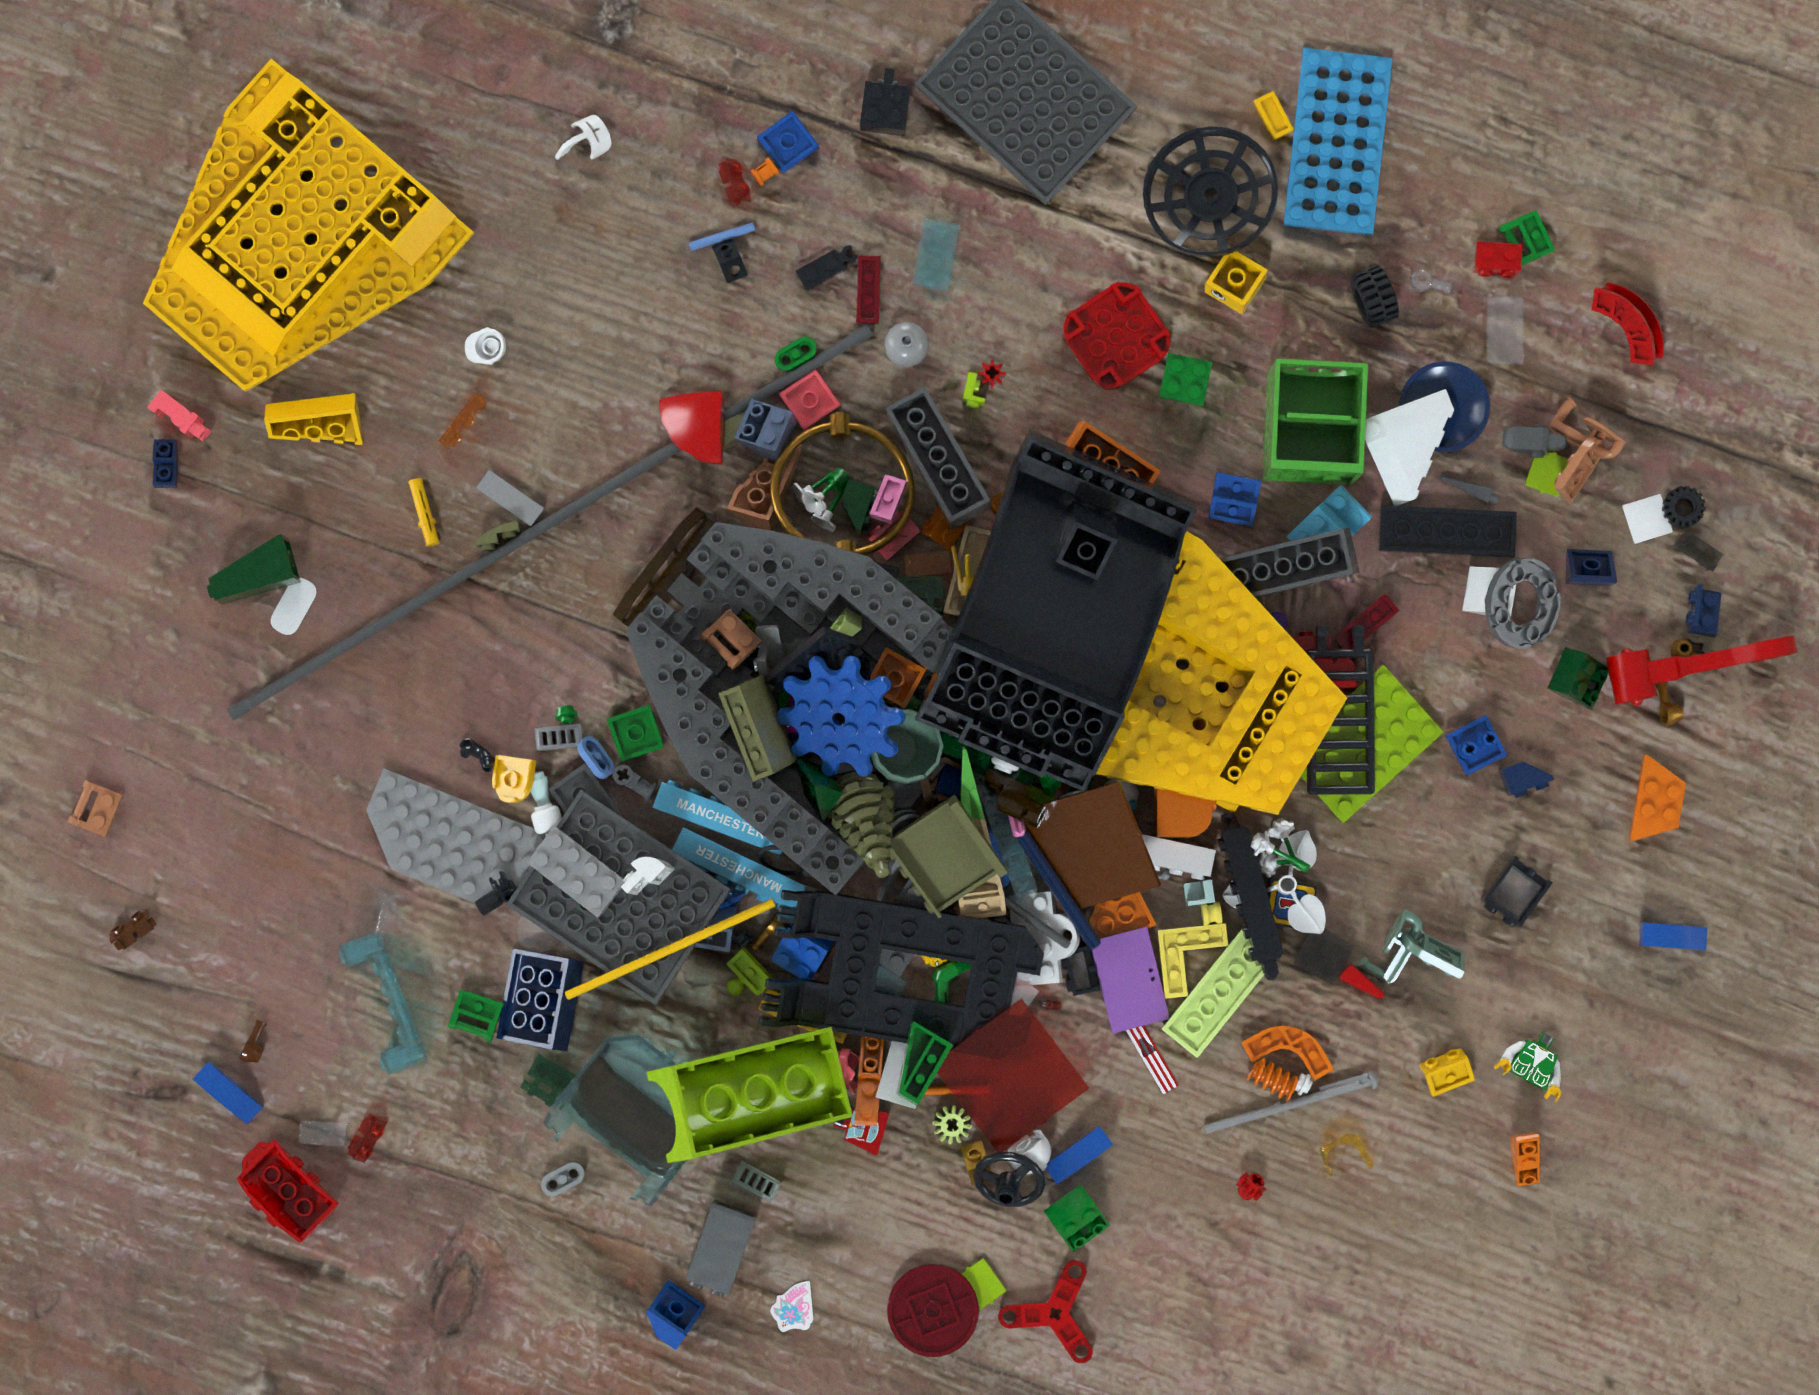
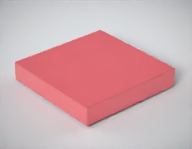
M816 369L779 393L780 398L789 411L793 412L796 421L803 431L811 428L841 407Z

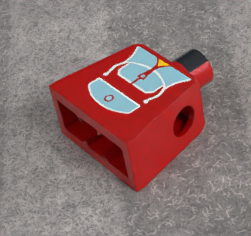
M855 1108L852 1109L853 1117L834 1122L833 1127L846 1130L845 1141L874 1155H878L889 1112L878 1111L877 1126L855 1125Z

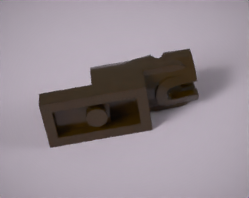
M988 769L984 775L985 787L993 793H1000L997 799V809L1006 815L1018 819V821H1022L1027 817V825L1038 828L1045 816L1046 806L1041 805L1030 797V786Z

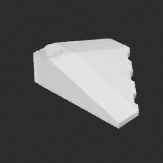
M1446 389L1366 419L1365 441L1394 506H1400L1417 499L1420 492L1417 489L1422 477H1426L1432 464L1430 458L1435 447H1439L1445 433L1443 428L1446 421L1454 413V407Z

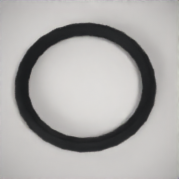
M775 845L766 846L759 852L761 864L779 874L797 875L804 870L800 867L794 871H786L768 864L764 860L763 855L768 850H780Z

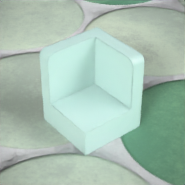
M1212 880L1185 883L1183 885L1186 906L1215 902Z

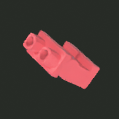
M162 390L159 391L147 407L160 418L167 414L171 417L174 425L191 439L193 436H196L204 442L211 433L208 428L202 425L205 421L194 412L191 413Z

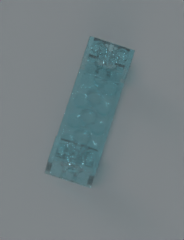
M373 932L339 945L341 950L338 951L342 964H346L347 967H356L371 960L375 961L372 963L373 970L376 976L380 975L383 983L380 984L384 997L389 998L391 1004L388 1006L392 1019L396 1018L399 1027H396L397 1034L400 1040L404 1039L405 1044L380 1053L381 1058L378 1061L382 1071H386L387 1075L428 1061L381 934Z

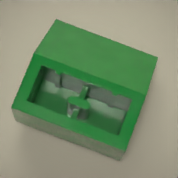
M1081 1184L1044 1210V1213L1072 1252L1083 1247L1110 1226Z

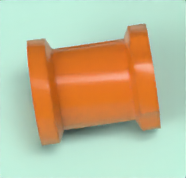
M768 157L755 170H750V173L760 186H763L764 182L774 174H780Z

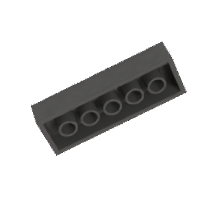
M925 387L885 408L889 421L951 529L992 508L991 500Z
M1342 528L1219 558L1255 598L1360 573L1350 528Z

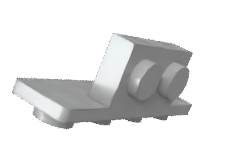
M778 625L757 626L755 629L756 635L762 640V644L758 646V655L754 658V669L759 671V675H766L785 659ZM770 685L775 701L778 703L783 689Z

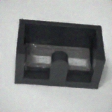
M1088 946L1077 948L1070 957L1061 959L1063 970L1067 969L1069 978L1065 979L1067 991L1072 992L1073 996L1101 990L1097 980L1092 952Z

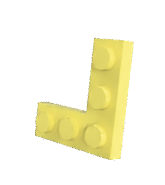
M1226 923L1157 930L1165 999L1188 996L1183 951L1228 946Z

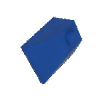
M668 1280L646 1313L657 1338L677 1350L706 1305Z

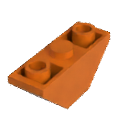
M1531 1132L1510 1136L1511 1156L1517 1187L1540 1183L1539 1134Z

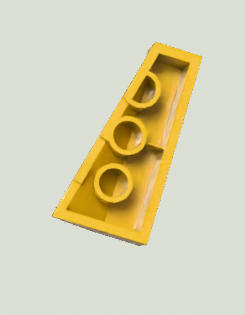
M355 393L265 404L264 421L269 439L299 441L300 438L311 439V442L334 440V443L339 444L348 441L355 442V445H363L360 412Z

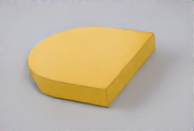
M502 755L495 756L492 786L500 800L518 803L529 795L533 787L536 760Z

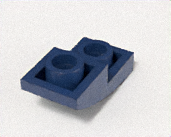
M154 439L152 485L154 488H177V440Z

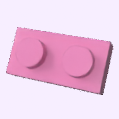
M885 474L870 511V518L892 524L907 487V481Z

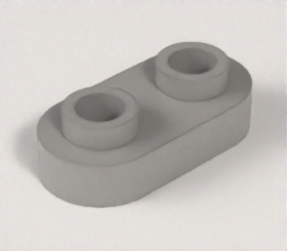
M570 1162L547 1174L542 1179L541 1188L546 1195L557 1196L582 1182L585 1177V1170L580 1163ZM571 1169L577 1170V1177L573 1178L570 1176L569 1172ZM551 1180H555L558 1184L554 1189L549 1185Z

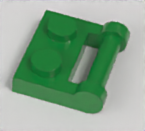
M1537 210L1499 227L1501 234L1504 233L1508 243L1518 244L1512 229L1518 227L1530 255L1524 256L1522 252L1521 267L1555 251Z
M460 989L448 1028L452 1030L456 1028L483 1037L485 1041L491 1043L504 1003ZM460 1013L489 1023L488 1029L459 1020Z

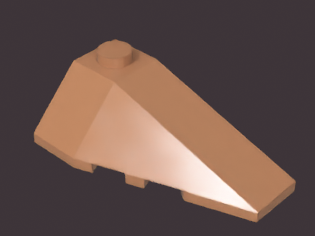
M799 445L792 452L781 473L779 492L782 507L784 506L802 451V445ZM764 458V462L749 474L750 477L744 484H740L735 489L727 511L751 528L774 531L778 518L771 501L770 482L776 461Z

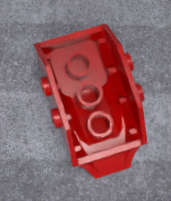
M275 1139L271 1143L260 1141L242 1160V1173L236 1179L246 1195L251 1199L249 1203L257 1211L262 1210L267 1215L265 1219L273 1227L278 1226L301 1243L332 1215L339 1203L319 1184L321 1180L312 1171L308 1173L303 1168L305 1164L298 1156L294 1155L292 1157Z

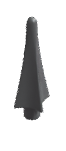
M1444 475L1440 477L1442 481L1461 489L1487 505L1488 501L1497 504L1500 496L1492 493L1494 488L1466 483Z

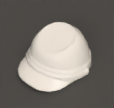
M489 327L470 334L465 341V354L468 360L473 363L492 365L500 360L506 351V342L503 335Z

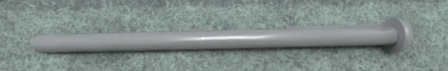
M1368 1072L1318 1087L1319 1092L1295 1098L1284 1104H1280L1279 1101L1268 1107L1206 1124L1204 1129L1206 1134L1368 1086H1371L1373 1090L1377 1088L1379 1078L1376 1074Z

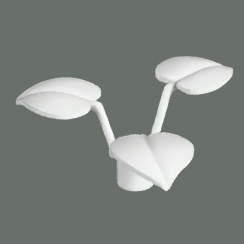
M1304 830L1292 834L1289 842L1295 856L1308 863L1311 868L1316 861L1317 852L1309 831ZM1283 842L1279 850L1289 855L1287 847ZM1278 855V858L1280 860H1286L1285 858ZM1284 864L1290 866L1288 875L1279 879L1277 885L1266 888V891L1270 892L1278 889L1281 894L1292 895L1296 904L1289 908L1287 918L1289 924L1295 930L1303 933H1323L1326 917L1321 901L1311 894L1304 895L1299 901L1295 893L1297 882L1292 876L1294 868L1298 871L1302 870L1292 864ZM1229 884L1222 897L1230 906L1236 909V904H1239L1237 895H1232Z

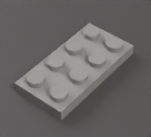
M556 826L551 829L527 861L529 865L597 918L601 917L622 889L621 886L625 883L620 875Z

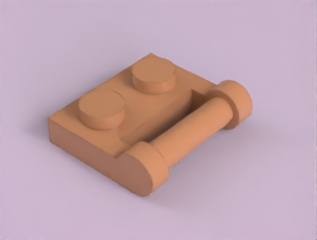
M730 609L699 637L704 643L708 642L728 662L727 665L732 670L762 644V640ZM718 632L738 654L734 656L714 635Z
M85 780L82 785L84 789L73 816H70L68 819V823L107 837L124 795ZM92 791L98 792L87 822L81 820Z

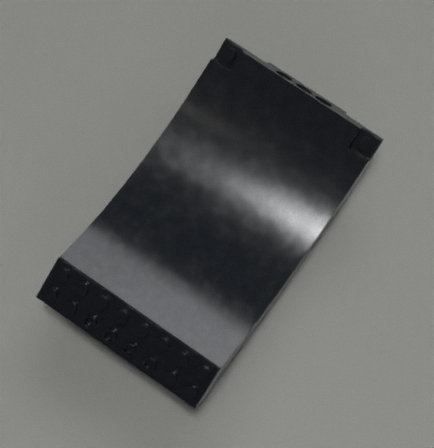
M1029 429L1010 468L998 512L971 587L945 650L926 689L925 698L915 716V720L957 737L958 742L1042 778L1046 775L1085 791L1092 776L1096 775L1125 718L1124 710L1147 656L1169 593L1184 535L1197 511L1195 502Z

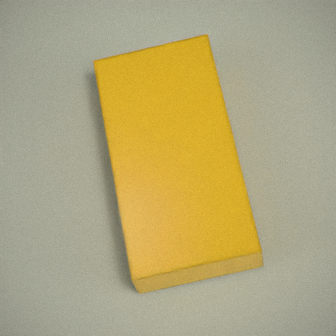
M1274 90L1253 101L1273 141L1294 131Z

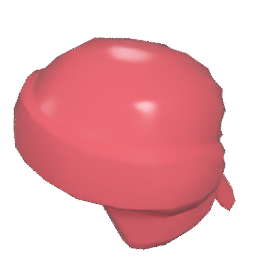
M842 1048L837 1051L845 1086L853 1095L858 1085L853 1080L854 1070L860 1057L851 1052V1049Z

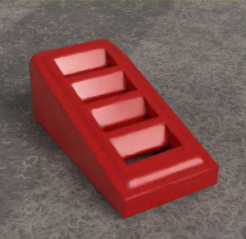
M1348 964L1337 976L1340 980L1376 998L1382 999L1385 996L1375 984L1352 964Z

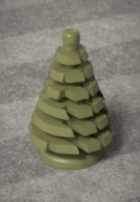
M857 772L847 773L836 780L843 795L826 820L849 846L858 853L857 855L866 862L865 864L875 870L877 877L884 878L890 872L888 864L891 858L890 850L895 806L894 791L889 785L883 787V782L873 773L868 776H860Z

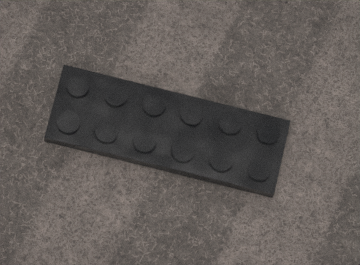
M1381 505L1378 551L1514 558L1517 512Z

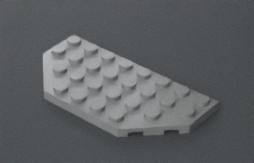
M384 768L366 809L391 870L473 903L489 892L497 891L492 888L489 878L492 877L493 880L500 879V871L504 872L507 879L512 880L515 886L519 885L531 867L527 861L545 839V834H537L534 828Z

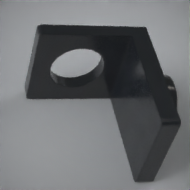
M733 238L712 246L727 283L748 275ZM732 266H739L740 271L737 274H728V270Z

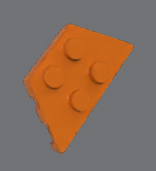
M1645 754L1642 757L1629 841L1639 840L1679 828L1686 783Z

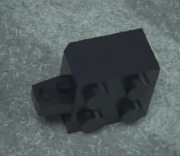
M885 68L884 80L878 79V82L865 81L860 131L905 136L910 86L898 85V81H893L894 69Z

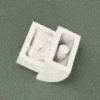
M652 857L638 858L631 863L637 871L635 873L631 871L623 879L625 883L621 888L628 894L637 895L648 883L660 885L675 868L661 859Z

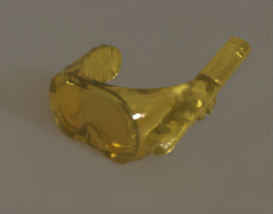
M1347 1134L1319 1149L1329 1176L1333 1174L1327 1163L1328 1154L1334 1147L1343 1144L1357 1149L1368 1169L1373 1168V1164L1358 1134Z

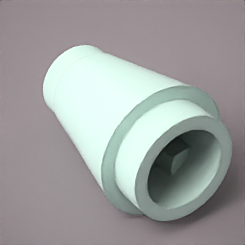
M544 771L535 773L531 794L537 806L550 803L548 778L544 775Z

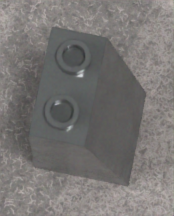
M717 1200L713 1201L686 1280L690 1281V1286L702 1289L703 1286L712 1289L710 1293L720 1297H724V1294H730L758 1215Z

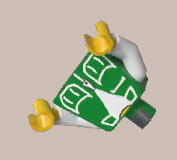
M1542 1032L1537 1043L1526 1039L1506 1048L1500 1061L1494 1065L1495 1070L1500 1066L1504 1069L1502 1075L1511 1072L1536 1087L1547 1090L1544 1095L1545 1099H1548L1550 1094H1553L1555 1096L1554 1102H1557L1561 1096V1090L1559 1089L1561 1082L1560 1062L1557 1060L1558 1055L1549 1051L1555 1038Z

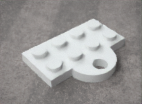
M1051 891L1009 895L1011 900L1062 936L1066 929L1072 933L1070 946L1063 948L1010 910L1011 923L1026 926L1044 952L1040 976L1017 972V986L1062 983L1061 959L1070 957L1076 951L1080 941L1079 932L1068 916L1056 914L1055 898Z

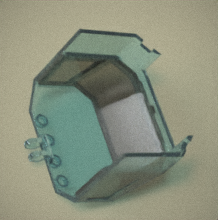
M640 1035L606 1037L553 1103L543 1123L547 1129L551 1130L552 1128L556 1134L553 1137L557 1143L574 1122L646 1177L630 1199L637 1201L639 1198L644 1199V1204L652 1207L688 1161L667 1163L666 1154L672 1150L675 1143V1118L666 1093L656 1082L648 1081L646 1073L647 1071L676 1065L672 1061L676 1052L673 1050L669 1054L664 1051L660 1052L654 1047L651 1040ZM683 1058V1060H681L678 1064L684 1063V1062H687V1061Z

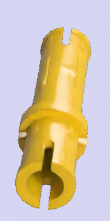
M422 478L410 480L408 484L419 518L418 527L422 529L425 546L430 547L440 543L434 525L436 520L432 518Z

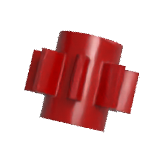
M993 359L989 365L982 363L984 372H978V376L984 377L981 384L984 385L987 382L990 384L991 389H993L995 383L1002 385L1000 377L1006 376V372H1001L1000 370L1003 364L1001 363L997 366L994 364ZM991 369L998 374L995 375L994 379H990V375H988Z
M1245 1172L1236 1183L1239 1195L1248 1201L1252 1198L1257 1201L1266 1190L1263 1187L1265 1184L1263 1178L1257 1173H1252L1249 1176Z

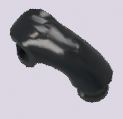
M470 738L461 741L459 744L461 757L468 758L469 756H474L479 759L483 771L491 772L493 770L495 759L489 751Z

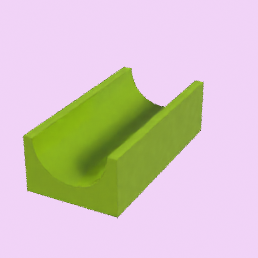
M832 1027L792 1035L646 1072L648 1081L656 1082L666 1093L675 1118V1143L672 1150L666 1154L667 1163L695 1159L853 1117Z

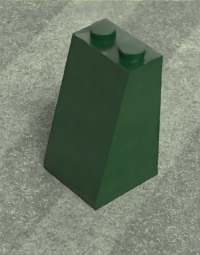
M282 534L270 539L208 578L210 584L207 585V590L210 598H214L215 601L223 605L301 583L289 539Z

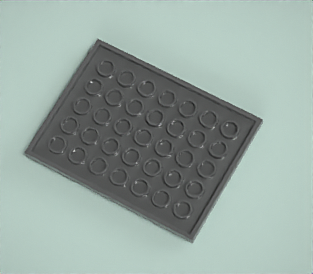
M992 0L914 83L918 90L1044 205H1047L1137 109V106L1021 0Z
M580 790L557 825L560 830L623 879L631 871L634 873L637 871L631 863L641 857L664 860L675 869L660 885L648 883L637 895L628 894L621 889L601 917L597 918L531 866L506 905L605 972H610L707 928L732 889L583 790ZM698 942L616 979L653 1004L658 1005Z

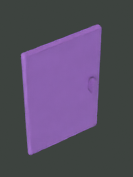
M1147 926L1099 938L1101 944L1093 949L1092 953L1112 1033L1116 1034L1121 1031L1170 1019Z

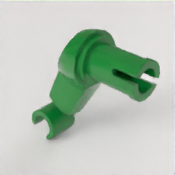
M949 961L933 972L932 979L936 981L935 1001H950V981L971 969V964Z

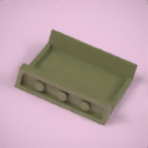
M765 674L746 680L738 686L718 693L752 781L772 775L796 762L798 759L792 753V742L786 731V726L780 724L777 720L779 708L770 685L765 684Z
M955 794L892 835L890 859L898 861L900 864L898 869L903 877L911 879L913 882L911 887L917 896L922 895L926 900L924 902L925 907L931 914L934 912L938 918L942 917L940 911L996 874L1001 878L1008 873L999 855Z

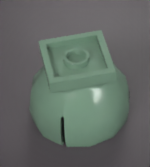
M902 709L906 716L905 721L901 725H892L887 729L888 737L898 745V753L893 757H886L874 752L871 754L873 766L888 780L909 784L924 780L939 765L943 742L938 729L915 720L917 711Z

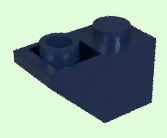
M1525 762L1498 770L1507 795L1514 794L1515 798L1527 795V789L1536 787L1537 791L1549 787L1548 782L1554 780L1553 775Z

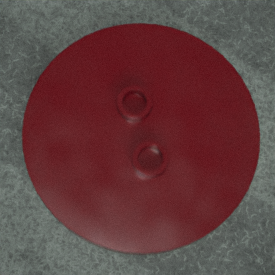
M925 1264L909 1270L896 1282L888 1299L887 1316L894 1336L905 1348L921 1356L940 1357L957 1351L971 1338L979 1318V1304L974 1288L960 1272L941 1264Z

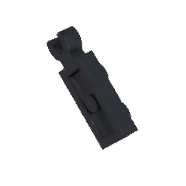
M851 245L845 246L840 254H837L834 249L796 270V274L806 292L844 272L846 268L843 264H852L857 261L858 257L856 255L852 258L846 256V253L852 250Z

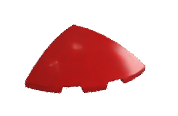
M722 391L688 393L660 399L661 420L673 443L681 451L684 450L693 455L696 460L722 465L725 421L723 419L725 397Z

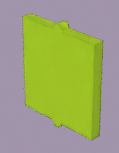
M1549 452V455H1544V458H1533L1524 486L1539 490L1541 494L1547 493L1560 498V495L1554 488L1555 479L1567 467L1568 458L1557 455V452Z
M984 1258L971 1267L967 1266L966 1271L961 1273L974 1288L978 1299L979 1311L989 1303L993 1304L996 1298L1007 1291Z

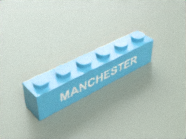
M668 780V783H661L653 804L654 809L759 848L774 845L732 809L723 805V802L717 797L704 798L701 796L703 792L690 788L689 791L680 789L681 784ZM768 850L778 855L783 853L781 850Z
M684 827L672 849L705 872L709 871L715 874V878L726 885L728 881L736 884L735 889L738 891L745 890L746 894L750 891L756 894V899L761 902L773 898L777 904L776 909H779L780 905H787L789 907H796L797 901L781 899L782 890H806V886Z

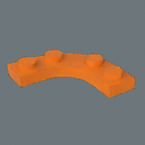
M1269 1027L1240 1042L1251 1062L1278 1049L1293 1051L1301 1058L1313 1081L1334 1070L1316 1039L1307 1032L1295 1027Z

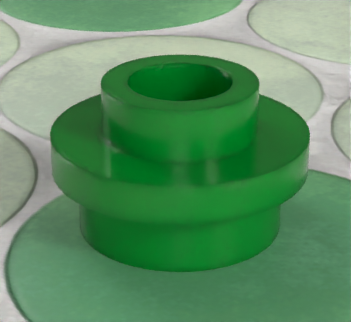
M572 705L562 706L556 709L555 719L562 724H568L574 721L578 713Z

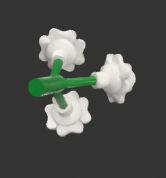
M1279 818L1277 821H1273L1272 827L1268 831H1265L1263 834L1257 833L1253 837L1251 847L1255 850V856L1261 853V856L1258 858L1260 870L1268 878L1276 874V867L1284 864H1292L1305 873L1310 869L1308 863L1295 856L1289 842V834L1295 829L1293 821ZM1269 836L1277 839L1281 838V841L1287 847L1289 855L1276 849L1275 845L1270 843ZM1275 854L1285 858L1286 860H1280L1279 858H1276Z

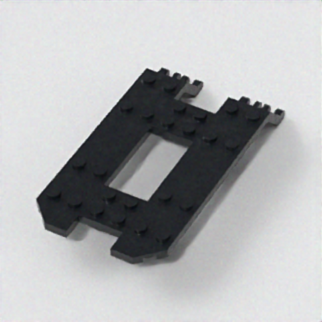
M782 890L781 899L797 901L796 907L779 906V912L795 914V916L778 914V922L793 923L792 929L776 927L774 936L786 939L816 937L836 941L829 983L803 978L785 980L766 979L765 987L781 990V994H763L762 1000L779 1004H761L763 1011L777 1012V1016L761 1015L759 1016V1025L767 1027L800 1025L818 1029L832 1027V1031L907 1043L910 1024L914 1021L953 1044L950 1051L995 1059H1002L1010 1051L1027 1042L1031 1017L1009 1014L1017 972L1040 976L1044 952L1026 926L940 911L942 917L938 918L934 912L931 914L925 908L843 894L836 896L831 892L820 890ZM886 949L971 964L964 1006L874 991L881 950Z

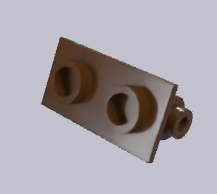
M148 909L143 912L138 911L130 917V921L126 924H119L111 930L109 935L110 943L115 942L114 945L118 951L121 949L125 950L137 941L133 933L137 932L142 938L154 930V926L157 923L152 917L148 919Z

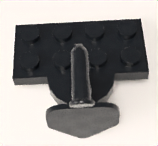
M821 627L764 675L765 684L785 690L783 682L788 676H795L803 681L809 680L811 678L809 660L813 656L822 657L830 669L839 670L842 668L846 657L854 656L852 652L860 646L859 640L841 632ZM860 656L858 658L861 663L860 675L863 679L869 681L871 677L869 661Z

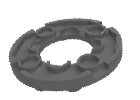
M1532 558L1513 559L1505 563L1494 574L1489 584L1484 600L1487 623L1495 638L1508 647L1517 649L1532 648L1531 646L1538 642H1543L1549 636L1557 622L1561 606V593L1557 592L1555 583L1557 578L1555 574L1542 561ZM1527 581L1534 587L1537 594L1536 612L1526 624L1516 625L1509 619L1510 614L1506 608V603H1508L1507 595L1516 583Z

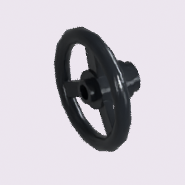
M997 1152L985 1156L977 1163L973 1173L975 1187L981 1195L989 1201L1005 1207H1021L1033 1203L1042 1195L1046 1185L1044 1173L1038 1164L1025 1155L1014 1152ZM999 1161H1012L1022 1164L1014 1172L1005 1171L1000 1174L985 1169L990 1164ZM1031 1170L1036 1177L1037 1184L1030 1194L1022 1197L1019 1192L1020 1182ZM983 1179L997 1185L995 1193L987 1188Z

